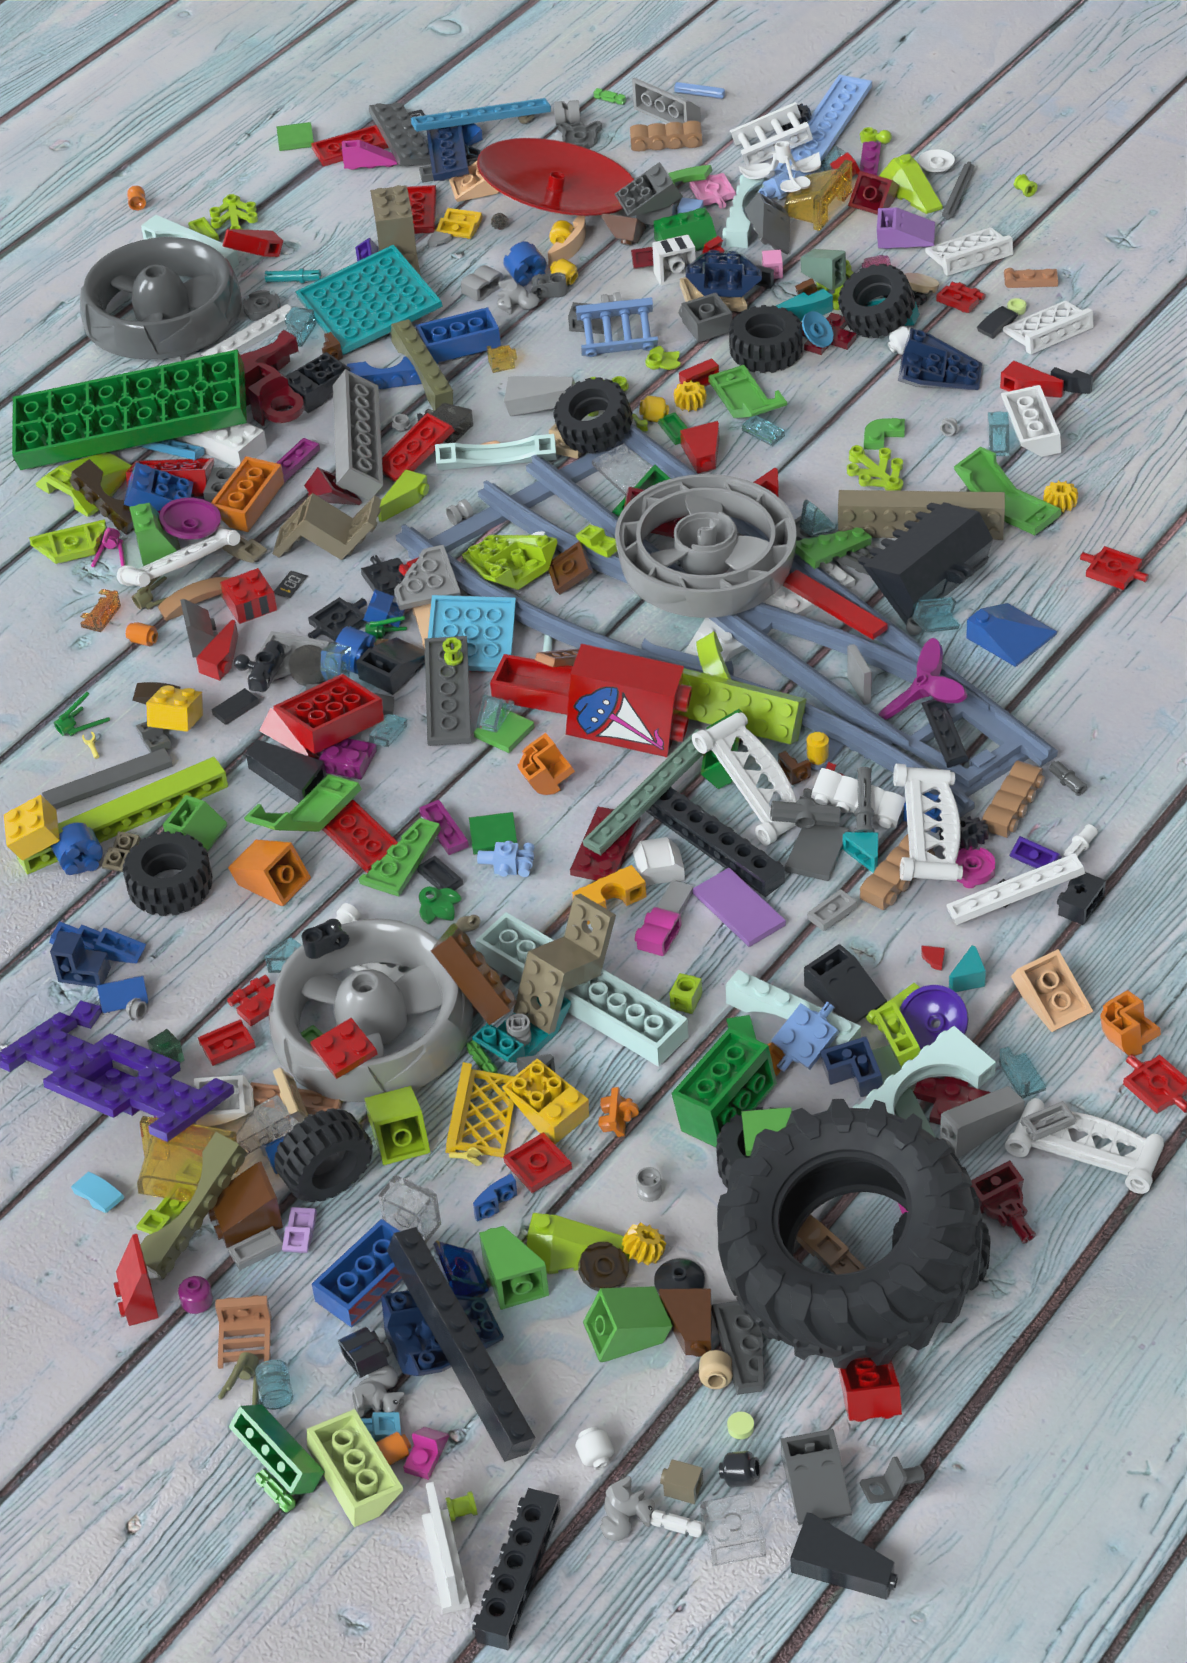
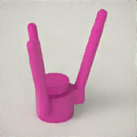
M110 527L105 530L103 540L91 567H95L104 547L113 549L117 546L121 567L125 565L123 540L119 539L120 533L118 530Z

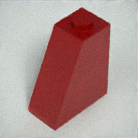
M714 421L680 430L681 447L696 473L699 474L716 469L719 447V422Z

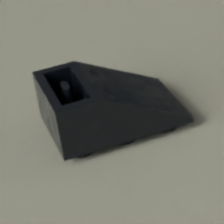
M326 352L285 377L288 379V384L292 390L303 398L304 411L310 413L322 406L331 396L333 384L345 369L351 370Z
M397 637L370 647L356 661L359 679L394 695L425 662V650Z
M838 944L804 967V986L823 1003L829 1002L835 1007L833 1011L838 1016L855 1024L865 1018L871 1010H877L887 1003L886 998L856 957L841 944Z

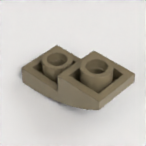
M118 831L113 847H109L102 868L123 872L124 859L128 852L130 853V849L135 844H139L140 836Z

